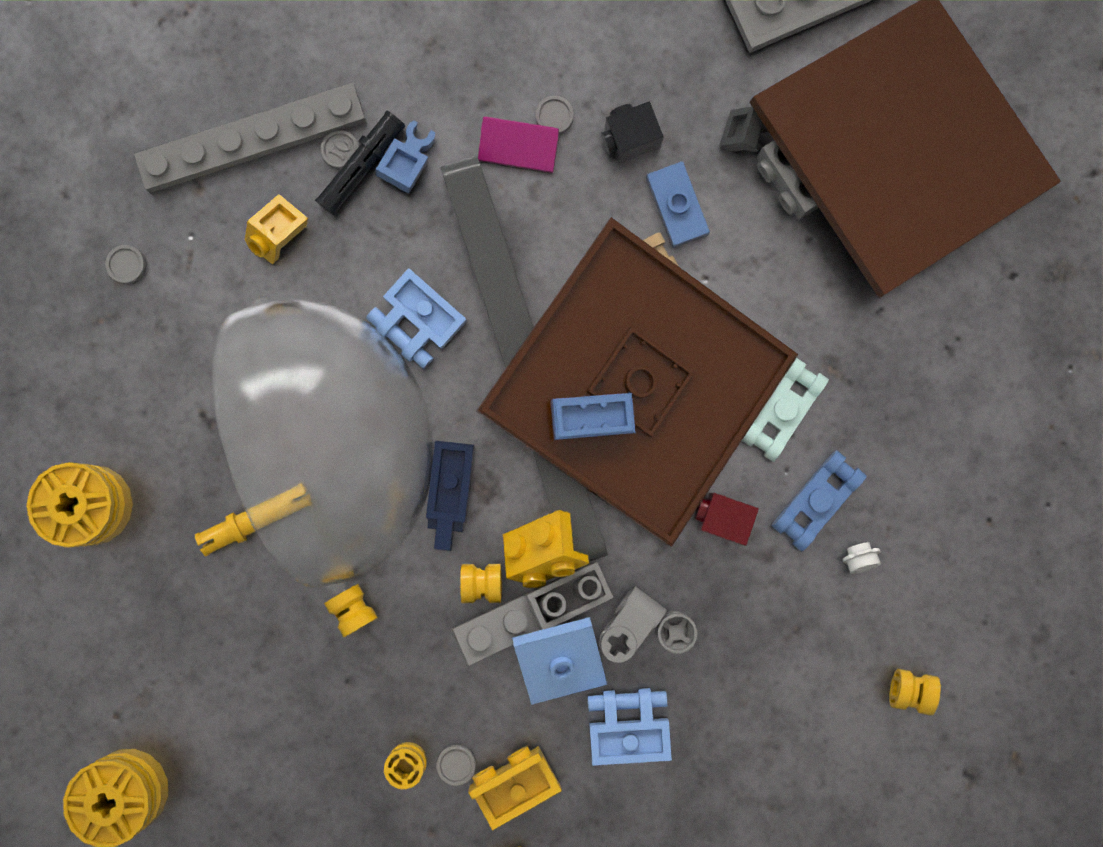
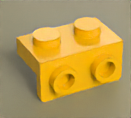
M557 510L503 534L506 579L521 582L526 588L542 587L546 585L547 580L573 575L575 569L589 564L588 555L574 551L571 517L568 512Z
M525 746L507 757L509 763L495 770L493 766H489L472 777L474 783L470 785L468 793L471 799H475L492 830L562 791L561 785L539 746L531 751L528 746Z

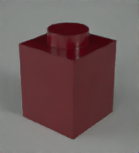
M709 493L708 499H703L696 509L694 520L699 521L697 530L746 546L759 508L717 493Z

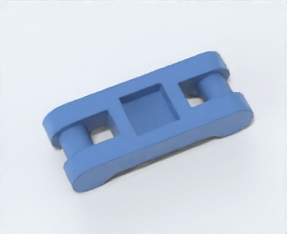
M835 450L825 460L771 525L780 534L785 532L794 540L792 544L801 552L812 543L819 531L867 477L859 468L853 469L844 462L846 457L838 450ZM833 473L843 480L837 489L827 482V479ZM799 512L810 520L804 528L794 520Z

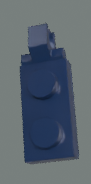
M435 441L426 518L428 519L427 528L436 529L434 545L436 550L451 551L454 531L463 532L467 517L475 445Z

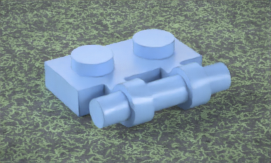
M409 268L383 296L394 308L385 315L375 307L366 317L376 327L375 332L383 339L389 338L402 350L401 355L409 362L415 361L422 369H425L434 359L423 349L424 346L431 340L440 349H443L467 322L463 315ZM404 317L420 330L413 339L398 327V324Z
M650 688L638 689V693L615 694V690L603 691V695L588 696L589 712L604 711L605 722L589 723L592 766L672 761L668 718L653 719L652 708L667 707L666 691L651 692ZM639 709L640 720L617 721V710Z

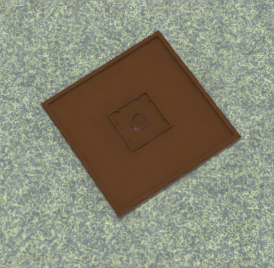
M919 0L758 93L749 102L878 298L889 293L1061 182L939 0Z
M611 217L476 412L658 540L672 547L798 354ZM632 393L635 433L554 440L551 412L552 399Z

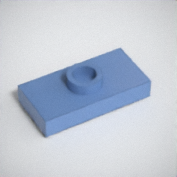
M683 161L646 175L672 248L709 235V228Z
M632 393L551 400L554 440L635 433Z

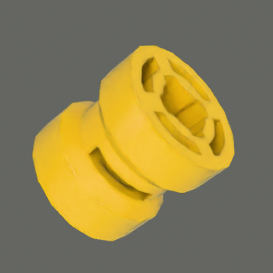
M501 563L488 564L485 570L477 568L474 564H461V602L474 603L477 599H482V596H485L489 603H501Z
M359 584L350 587L324 603L329 614L335 615L338 619L339 624L337 628L343 638L378 618L373 608L366 606L363 600L364 592Z
M896 669L889 691L890 706L901 710H906L908 707L916 708L920 714L933 715L937 710L940 700V679L938 676L928 674L918 677L914 676L909 670Z
M412 742L398 744L384 763L385 778L390 785L397 789L414 787L420 781L427 767L425 751L419 745Z

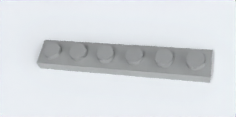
M353 83L135 153L134 156L145 190L153 193L324 137L336 130H345L367 123L356 88Z

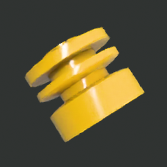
M68 462L54 465L37 477L29 490L26 507L29 522L41 538L52 545L80 547L107 543L121 534L130 520L133 502L130 488L121 475L110 468ZM74 498H77L79 504L73 507L74 512H71L69 506L74 503Z
M119 749L82 768L70 780L63 797V810L70 831L82 842L95 847H117L131 840L152 824L162 813L168 798V779L159 762L150 754L137 749ZM105 797L110 800L114 799L116 802V806L114 805V803L107 804Z

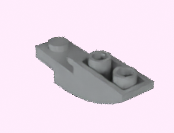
M598 562L576 570L573 575L558 578L542 587L488 610L484 614L452 628L451 631L466 665L470 666L513 645V637L554 627L614 597Z

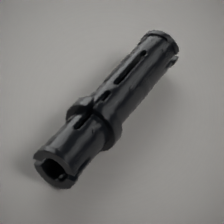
M386 110L383 117L367 137L362 135L358 140L359 147L315 201L334 216L378 159L381 161L385 155L384 151L400 131L406 127L405 124L394 114Z

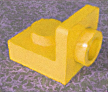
M278 194L247 221L245 242L256 256L264 257L271 264H274L279 259L281 248L307 226L308 218Z

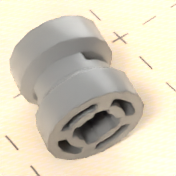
M669 611L665 613L655 628V635L667 651L683 653L694 646L697 640V628L695 623L686 614L680 611Z

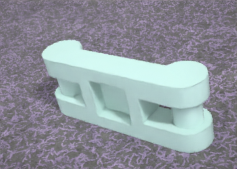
M798 358L794 360L742 439V442L751 447L754 444L765 452L763 456L772 462L781 454L786 443L829 381L822 374L818 373L815 375L805 368L806 364ZM795 381L807 387L802 397L790 390ZM767 423L778 430L774 439L762 432Z

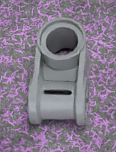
M634 586L621 601L614 612V616L598 638V646L601 653L614 663L628 661L645 638L657 627L667 609ZM623 633L625 636L622 642L626 645L625 650L621 652L616 649L613 653H610L612 645L608 642L609 637L613 635L618 638Z

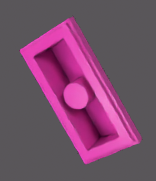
M483 117L478 160L480 162L553 173L559 129Z

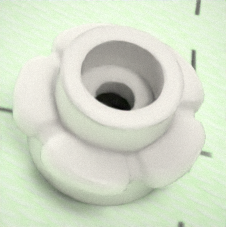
M869 542L849 547L847 549L848 556L843 558V563L848 565L851 574L868 571L881 565L878 554L881 552L880 549H871Z

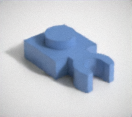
M414 120L406 128V142L402 143L394 138L375 170L376 176L408 194L428 163V157L421 152L428 151L433 146L435 132L432 130L425 139H417L414 133L417 130L418 122Z

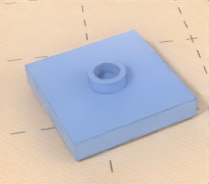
M590 617L512 638L531 705L607 685Z

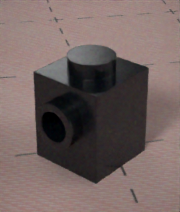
M650 101L632 107L631 104L619 106L610 112L611 116L606 117L605 131L601 132V137L607 153H614L618 163L661 147L664 136Z

